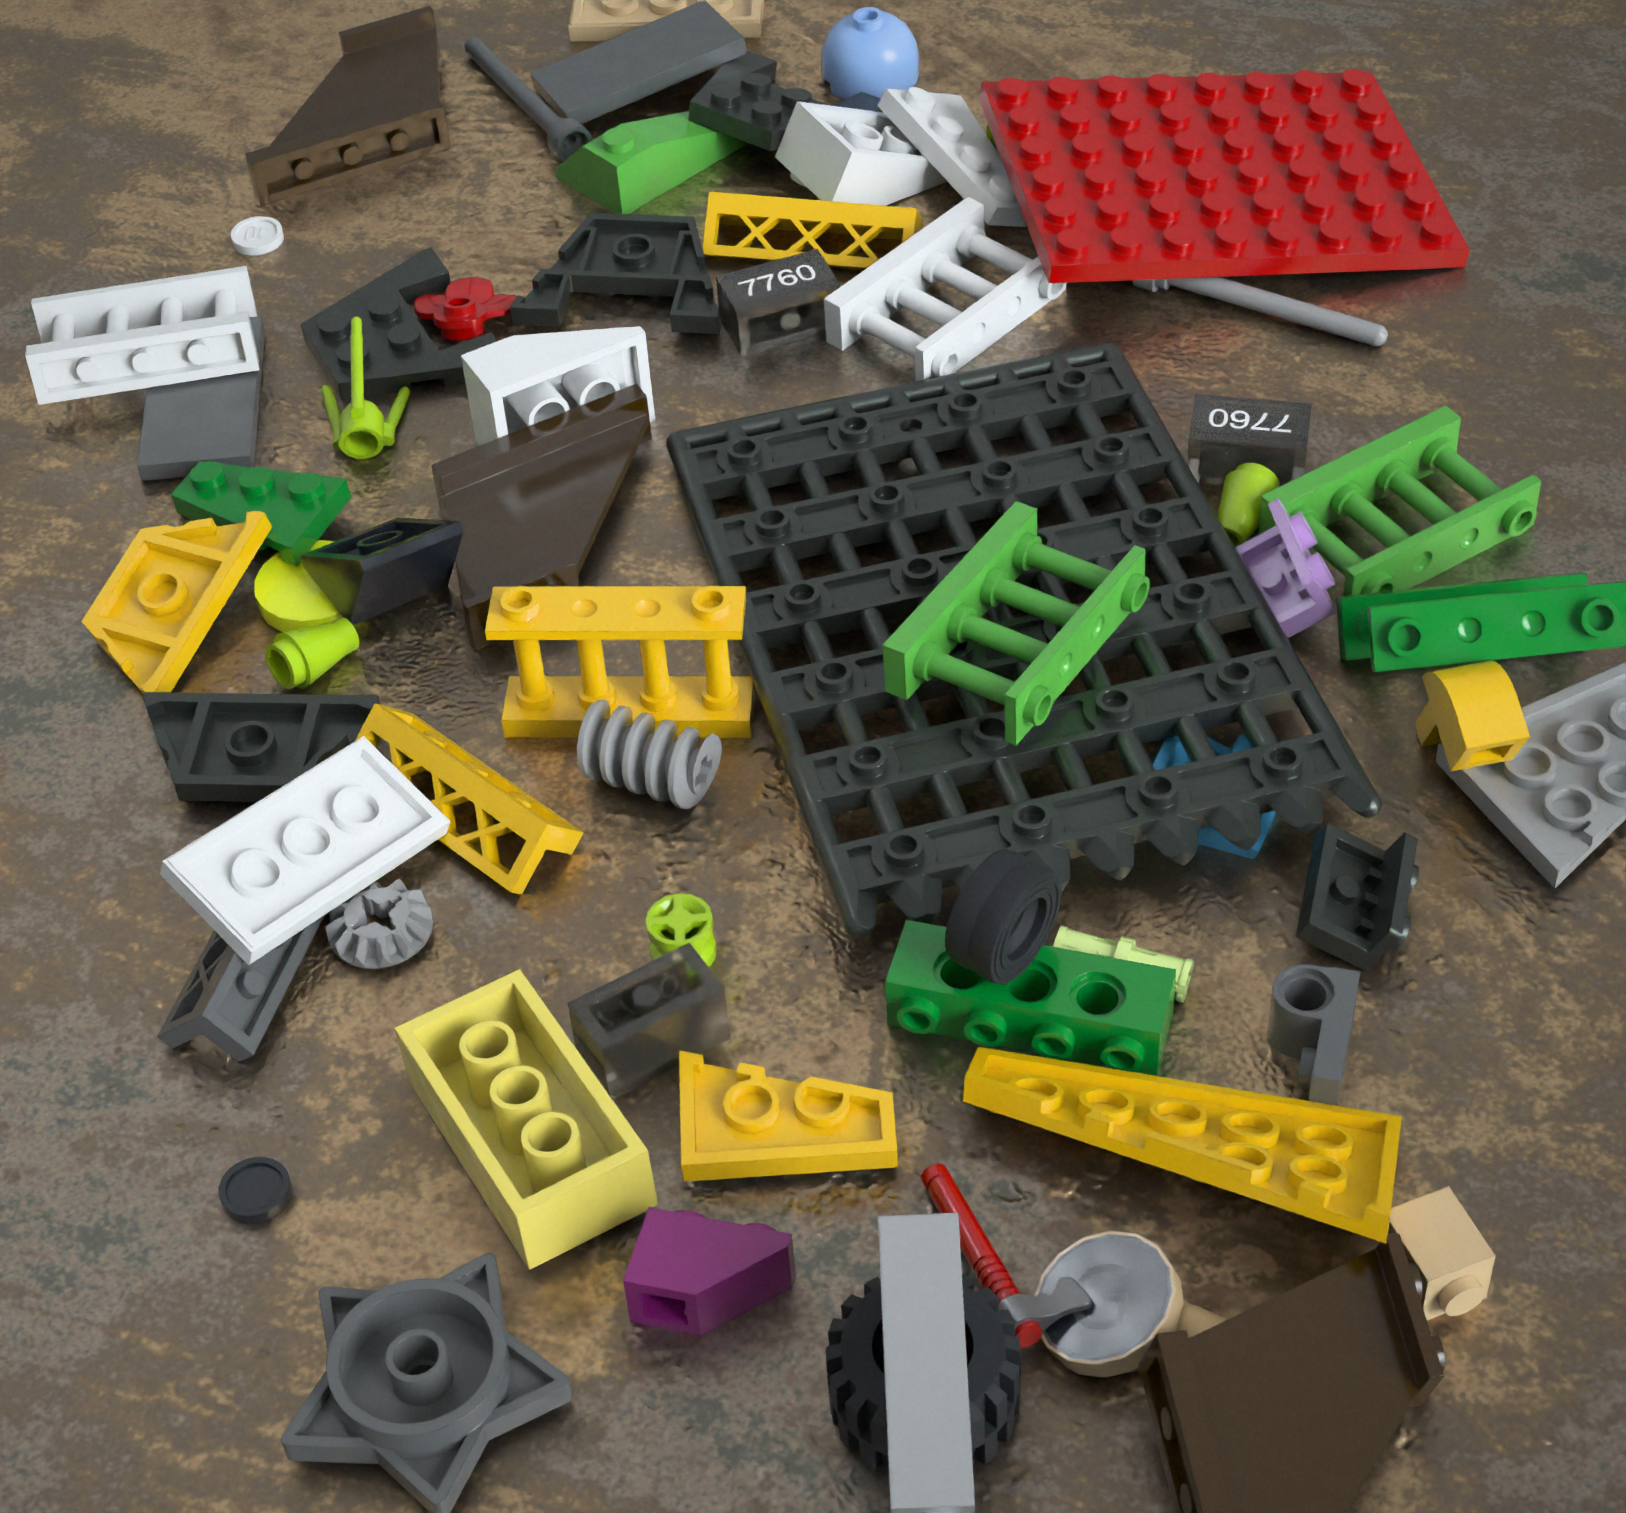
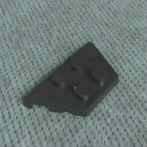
M145 692L143 698L179 801L258 802L353 743L374 703L380 704L379 696Z

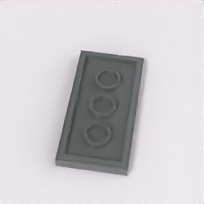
M702 0L531 72L530 75L534 88L560 118H573L583 124L743 56L747 53L744 37L710 4Z
M262 316L250 317L259 358L258 371L147 388L137 461L141 481L186 477L199 461H215L220 464L254 468L265 341V327Z

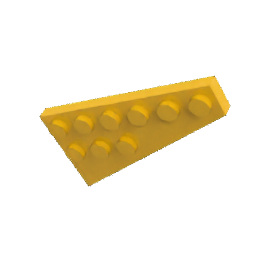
M984 1047L977 1048L967 1070L963 1092V1102L1383 1243L1387 1242L1402 1116Z

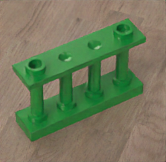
M1582 572L1336 597L1340 658L1344 660L1371 658L1373 672L1626 646V581L1588 584L1587 573Z

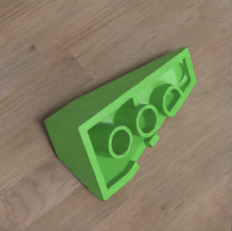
M689 111L623 123L609 129L603 135L585 144L555 168L556 178L613 213L630 214L748 143L689 121Z

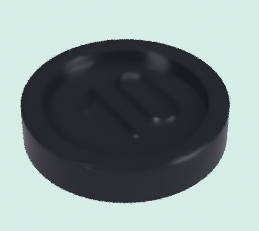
M253 1157L236 1163L224 1174L219 1184L218 1193L222 1207L230 1218L240 1223L257 1224L276 1217L285 1209L291 1199L292 1184L286 1168L281 1163L267 1157Z

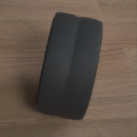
M1002 849L988 856L971 874L952 908L945 932V949L948 956L954 962L974 971L990 982L1007 984L1016 979L1035 959L1054 925L1062 896V885L1059 877L1050 869L1034 863L1027 857L1012 850Z

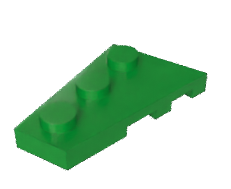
M199 461L173 491L171 497L177 513L192 520L212 518L216 526L246 522L247 512H264L272 528L258 550L262 551L268 546L280 551L283 561L297 567L301 562L300 555L311 550L351 499V493L346 478L321 476L315 473L270 470L265 467L253 468L227 465L215 461Z

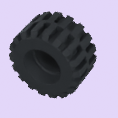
M962 1274L972 1460L976 1458L986 1465L997 1456V1441L1007 1443L1014 1431V1416L1019 1415L1021 1401L1020 1337L1015 1336V1321L1009 1310H999V1297L988 1287L978 1292L974 1291L973 1278ZM877 1276L864 1283L863 1298L851 1294L841 1305L842 1319L833 1318L828 1330L829 1346L825 1347L830 1412L833 1424L839 1425L841 1441L849 1451L859 1448L860 1462L874 1471L883 1463L888 1466L889 1474L881 1279Z

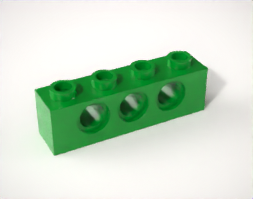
M906 920L885 981L887 1025L904 1028L917 1034L931 1033L968 1040L984 1047L999 1046L1039 1054L1050 1059H1066L1111 1069L1158 1076L1174 1013L1176 969L1043 945L1035 959L1016 979L1007 984H996L984 979L974 971L959 965L948 956L945 949L946 927Z

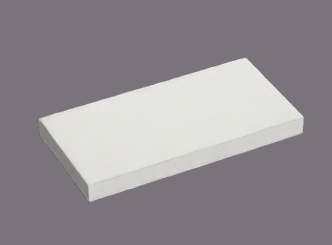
M363 736L163 860L160 875L250 965L447 833L450 820Z

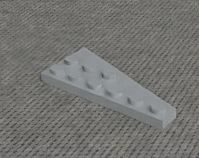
M1626 662L1522 707L1530 738L1513 760L1450 771L1442 743L1438 744L1436 763L1554 889L1626 819Z

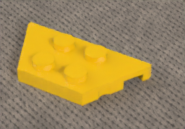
M260 511L247 512L246 522L216 526L212 518L189 521L178 527L162 525L139 530L81 622L90 636L143 695L145 692H172L271 530L272 525L266 514Z

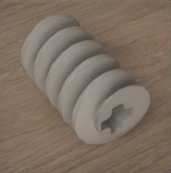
M598 699L590 705L582 721L577 742V762L580 772L588 779H603L608 785L613 787H623L625 785L632 793L645 794L648 792L654 800L664 802L670 800L678 808L690 809L698 804L712 784L720 764L722 745L717 734H709L701 748H699L700 734L698 729L694 727H686L677 740V726L675 721L664 720L655 731V719L649 713H641L633 723L632 711L627 706H618L610 716L608 701Z

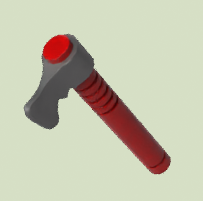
M936 1163L927 1167L922 1172L921 1181L940 1213H958L960 1249L982 1287H988L999 1297V1310L1008 1309L1015 1321V1336L1020 1337V1347H1028L1036 1343L1040 1339L1042 1332L1061 1317L1074 1312L1088 1310L1091 1307V1297L1071 1277H1061L1051 1295L1042 1292L1035 1297L1031 1294H1021L946 1166Z

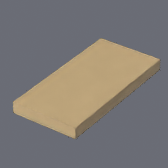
M573 0L568 26L570 42L607 41L702 0ZM705 0L744 38H761L764 0Z

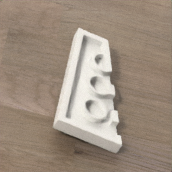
M910 87L908 90L885 89L878 107L963 199L970 197L984 204V221L987 225L1027 226L1000 155L961 95L932 93L917 87Z

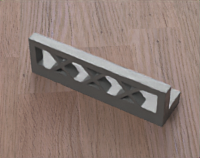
M324 916L250 965L214 930L157 1038L173 1049L203 1034L238 1062L254 1055Z

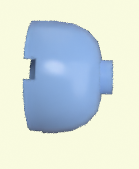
M874 7L860 8L839 19L827 33L821 54L822 80L824 83L828 81L831 92L843 99H847L860 92L881 99L886 88L908 90L917 83L919 76V53L915 38L907 24L898 17Z

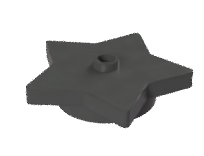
M486 1253L439 1279H411L386 1286L377 1291L332 1286L322 1287L319 1290V1301L327 1346L326 1371L280 1440L288 1460L379 1464L430 1513H451L489 1440L572 1400L573 1394L570 1380L566 1374L506 1331L501 1281L496 1257L492 1253Z

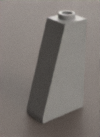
M958 1213L878 1216L891 1513H975Z

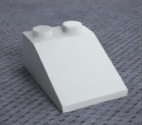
M797 101L775 155V158L791 172V179L807 187L818 197L817 200L886 206L948 182L884 112Z
M640 326L513 335L461 355L475 440L478 446L634 384H637L647 395L650 422L655 421L646 335Z

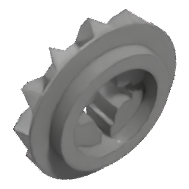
M400 879L394 881L388 887H382L375 881L370 884L368 890L358 892L331 910L330 922L325 928L329 944L333 952L340 959L353 966L377 969L404 962L419 952L431 935L433 917L431 908L426 903L421 889L409 891ZM376 914L382 919L389 916L393 930L391 931L386 925L381 926L377 922L368 924L367 916Z

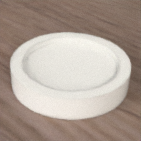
M256 216L236 224L231 231V240L237 252L244 255L257 256L277 249L284 240V234L280 222L276 219Z

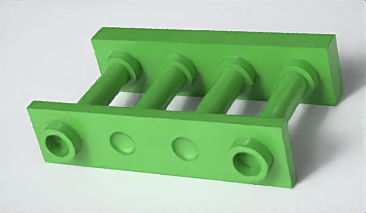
M1445 405L1262 495L1258 535L1276 526L1268 503L1279 498L1290 516L1298 512L1303 514L1318 543L1312 546V548L1345 576L1343 596L1408 590L1512 536H1519L1534 525L1537 515L1536 509L1541 480L1533 474L1505 489L1500 488L1456 453L1461 417ZM1442 471L1479 502L1457 513L1418 480L1434 472ZM1397 494L1433 525L1410 536L1372 503L1388 495ZM1351 517L1387 549L1363 560L1330 532L1326 526L1342 518Z
M1015 501L883 644L885 692L908 700L925 680L929 681L936 677L1005 706V741L1017 746L1034 725L1039 726L1046 720L1053 702L1129 613H1135L1143 606L1150 587V580L1145 576L1146 549L1134 545L1113 570H1109L1043 545L1041 538L1037 536V508ZM1034 567L1094 590V592L1080 607L1015 582V580L1023 571H1029ZM1002 603L1063 628L1047 644L982 617L992 606L996 607ZM971 640L1030 665L1014 682L948 654L958 643Z

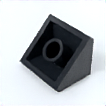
M398 517L302 554L300 558L305 570L341 616L348 619L354 625L447 587L463 536V529L460 521Z

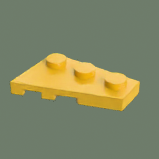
M679 1050L680 1138L683 1182L898 1167L893 1092L812 1076L801 1083L765 1076V1067L739 1062L737 1070L704 1064L703 1055Z

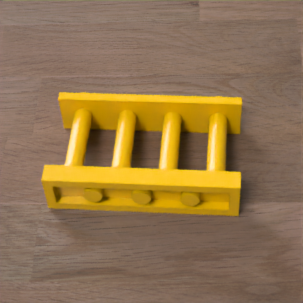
M493 587L485 627L486 640H513L519 676H509L501 719L504 738H578L580 727L588 708L598 699L608 701L610 716L618 706L630 707L633 723L641 713L652 714L655 719V731L664 720L675 721L677 738H679L686 727L697 728L700 738H707L709 734H717L719 738H751L755 685L752 676H731L727 641L742 640L746 587ZM539 640H576L581 676H545ZM602 640H639L643 676H607ZM664 640H702L706 676H669Z

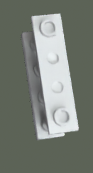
M967 197L824 298L826 342L843 351L862 336L869 333L915 358L916 381L953 374L1048 302L1059 297L1066 290L1067 283H1048L1039 256L1032 260L986 237L984 231V204ZM978 256L1013 275L1000 285H996L960 267V265L970 258ZM942 281L978 301L961 312L925 293V291ZM906 307L942 327L928 338H924L888 318L898 310Z
M247 266L33 298L31 300L42 343L26 346L25 357L38 405L259 370V358L250 322V317H257V310Z

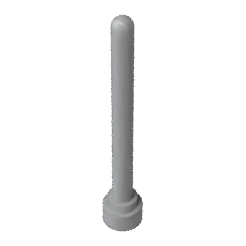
M1221 277L1132 280L1133 286L1156 292L1158 288L1167 290L1171 285L1372 346H1381L1388 338L1387 329L1383 325Z

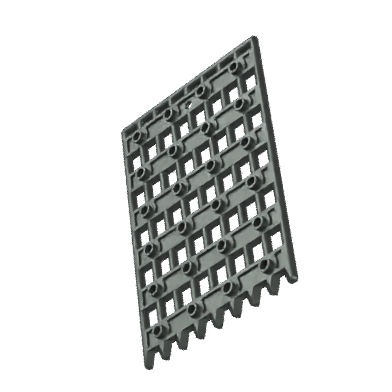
M1105 341L676 431L667 437L666 446L718 586H743L738 572L773 565L781 584L780 586L746 593L742 640L738 641L844 928L850 937L862 939L869 936L876 925L877 904L893 901L911 920L931 924L941 911L942 889L958 886L962 890L975 869L988 856L1002 849L1015 851L1032 862L1050 869L1059 877L1063 891L1070 881V859L1086 855L1103 873L1121 881L1133 868L1135 843L1149 840L1167 858L1185 866L1197 852V829L1213 826L1229 842L1244 850H1249L1260 837V814L1275 811L1293 828L1311 836L1320 827L1324 819L1322 799L1337 796L1354 812L1365 818H1372L1378 815L1381 810L1382 804L1379 795L1123 352L1113 341ZM1130 411L1139 426V429L1108 434L1099 417ZM1077 424L1085 439L1083 441L1054 447L1045 429L1057 426ZM912 427L920 429L911 433L903 431L906 428ZM1021 434L1030 452L998 458L990 441ZM959 447L968 448L975 464L948 470L942 469L935 454L936 452ZM912 458L920 476L892 482L886 481L879 464ZM857 470L864 488L831 495L823 476ZM1169 479L1179 498L1147 504L1137 486ZM801 481L808 500L774 506L767 488ZM1114 492L1123 511L1091 517L1081 498ZM739 494L746 495L752 512L717 518L711 500ZM1015 501L1034 508L1057 503L1067 523L1037 529V536L1041 538L1043 545L1109 570H1113L1131 548L1136 545L1146 549L1145 565L1153 564L1163 583L1161 586L1149 588L1147 598L1140 610L1135 613H1129L1079 672L1087 691L1057 698L1053 702L1046 720L1039 726L1034 725L1017 746L1005 741V710L992 713L985 697L936 677L929 681L925 680L908 700L885 692L883 644L891 636L886 622L908 618L976 545L977 540L968 522L996 516L1002 517ZM945 528L954 548L920 554L911 535ZM888 540L896 560L862 567L854 547ZM1209 551L1221 572L1188 579L1177 558ZM831 553L839 573L804 580L796 560ZM1034 567L1029 571H1023L1015 580V582L1071 603L1062 583L1070 582L1068 580ZM1002 603L996 607L992 606L985 613L987 620L1047 644L1063 628L1033 615L1013 618L1008 605ZM1253 627L1266 651L1232 658L1219 634ZM862 628L871 650L836 658L827 635ZM971 640L958 643L948 654L1012 681L1017 680L1030 665ZM1194 640L1206 664L1173 672L1160 648ZM803 641L811 664L775 671L767 649ZM1135 654L1147 678L1112 685L1101 661ZM956 694L967 719L931 727L920 702ZM896 708L906 733L869 741L859 716ZM1298 708L1313 734L1278 742L1264 715ZM835 721L844 747L807 755L798 729ZM1238 722L1252 748L1217 756L1204 729ZM1178 736L1191 762L1155 770L1142 744ZM1117 750L1129 777L1093 785L1081 758ZM1055 764L1067 791L1031 799L1019 772ZM993 778L1005 806L968 814L957 786ZM931 793L942 820L905 829L894 801ZM868 807L879 835L841 843L831 815Z

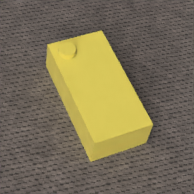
M520 969L394 1028L410 1085L529 1270L647 1211L649 1207L653 1208L658 1205L648 1149Z

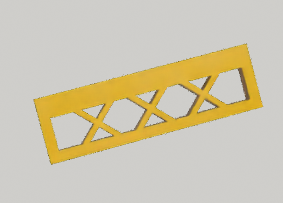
M709 191L702 249L704 256L708 258L864 271L881 259L877 258L866 244L875 237L902 239L903 243L923 229L924 220L917 208ZM719 224L747 226L752 231L736 246L717 245ZM771 229L795 230L803 234V237L788 250H774L763 236ZM823 233L852 235L856 241L839 255L825 254L815 239ZM759 240L766 249L750 248V246ZM811 244L817 253L801 251ZM862 248L868 257L853 255Z
M374 703L355 739L356 741L364 736L375 748L381 738L387 741L390 746L392 764L410 782L412 775L426 770L429 771L432 775L435 799L430 802L450 820L447 833L438 840L511 893L522 895L546 849L572 855L584 833L413 713ZM408 757H409L410 759H412L413 762H410V763H409ZM450 787L457 792L451 793ZM471 801L475 805L478 830L460 835L456 829L453 806ZM493 817L501 823L494 825ZM515 832L525 839L526 842L511 870L500 864L496 837ZM480 843L481 849L475 846V844Z

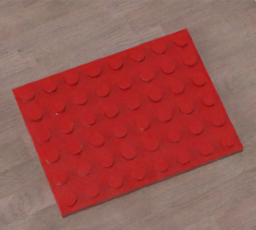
M1349 69L1340 73H1317L1303 70L1296 74L1251 72L1247 75L1220 76L1215 73H1203L1199 76L1185 77L1155 74L1147 78H1121L1107 75L1100 79L1054 77L1050 80L1022 81L1017 78H1005L1001 81L981 82L979 101L1048 283L1462 268L1466 265L1470 249L1372 72L1358 69Z

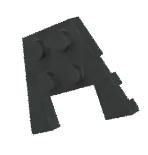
M747 50L745 55L726 62L690 100L689 121L773 151L779 148L797 101L821 105L828 104L812 99V94L805 89H785L771 84V81H774L776 78L777 61ZM864 92L853 95L834 105H829L883 112L878 107L880 98Z
M590 213L559 248V260L551 269H541L532 279L533 289L526 297L518 295L510 306L513 325L560 327L572 292L593 293L600 297L612 296L614 294L644 295L650 299L674 296L670 312L672 332L720 334L721 331L718 305L715 303L712 282L707 273L705 256L695 218L691 216Z
M432 247L419 252L301 323L305 343L341 400L351 399L350 335L351 319L353 317H359L362 320L364 397L399 393L402 387H408L412 391L411 382L440 379L445 387L465 384L461 355L497 342L492 332L442 350H438L407 305L413 303L416 298L423 294L436 295L445 292L447 286L451 283L449 271Z

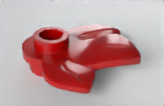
M465 277L451 282L443 294H423L414 301V309L418 317L434 320V324L441 329L443 338L456 341L468 340L478 337L484 332L483 323L487 319L510 314L511 303L517 295L494 294L493 284L490 280L480 277Z

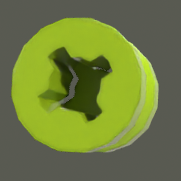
M682 893L665 896L652 905L647 912L645 923L650 940L649 951L653 966L660 973L671 970L677 979L695 977L708 970L715 961L717 952L716 941L712 932L714 923L710 906L697 896ZM669 973L663 974V975H666V976L670 977V974H669Z

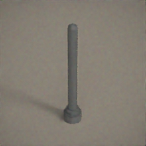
M470 38L466 41L464 46L465 52L547 132L548 147L562 162L582 146L592 141L590 132L579 121L573 118H560L480 39Z

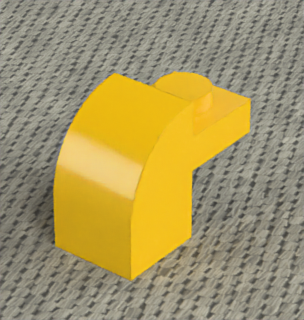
M1490 660L1430 671L1423 674L1422 679L1429 701L1414 725L1421 747L1442 743L1450 771L1513 760L1530 738L1514 686L1505 670L1497 662Z

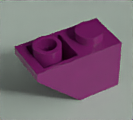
M649 1207L623 1280L630 1322L702 1336L791 1289L796 1277L792 1234L779 1232L761 1223L742 1225L706 1218L702 1214L691 1210L672 1212Z

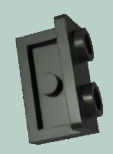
M1327 823L1314 836L1295 937L1365 971L1372 967L1387 951L1391 953L1396 952L1405 941L1411 926V917L1406 915L1409 894L1412 892L1419 875V867L1414 864L1418 839L1404 832L1384 851Z

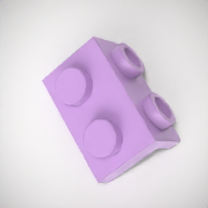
M1277 498L1268 503L1276 526L1237 546L1236 550L1287 638H1290L1337 613L1326 590L1336 584L1319 552L1311 555L1309 551L1310 547L1318 543L1303 514L1298 512L1290 516L1280 499Z

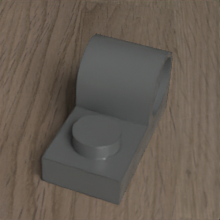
M1297 964L1287 967L1277 974L1272 984L1268 1036L1274 1048L1283 1055L1300 1060L1296 1089L1310 1091L1309 1101L1338 1106L1355 1013L1360 971L1336 967L1328 968L1311 964Z

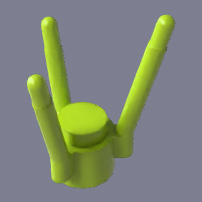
M353 317L351 319L350 335L351 403L340 414L332 388L329 385H324L321 388V393L333 431V448L341 450L347 456L355 459H368L379 454L383 449V445H394L395 429L407 404L410 389L408 387L400 389L385 422L384 416L374 403L364 400L362 320L359 317Z

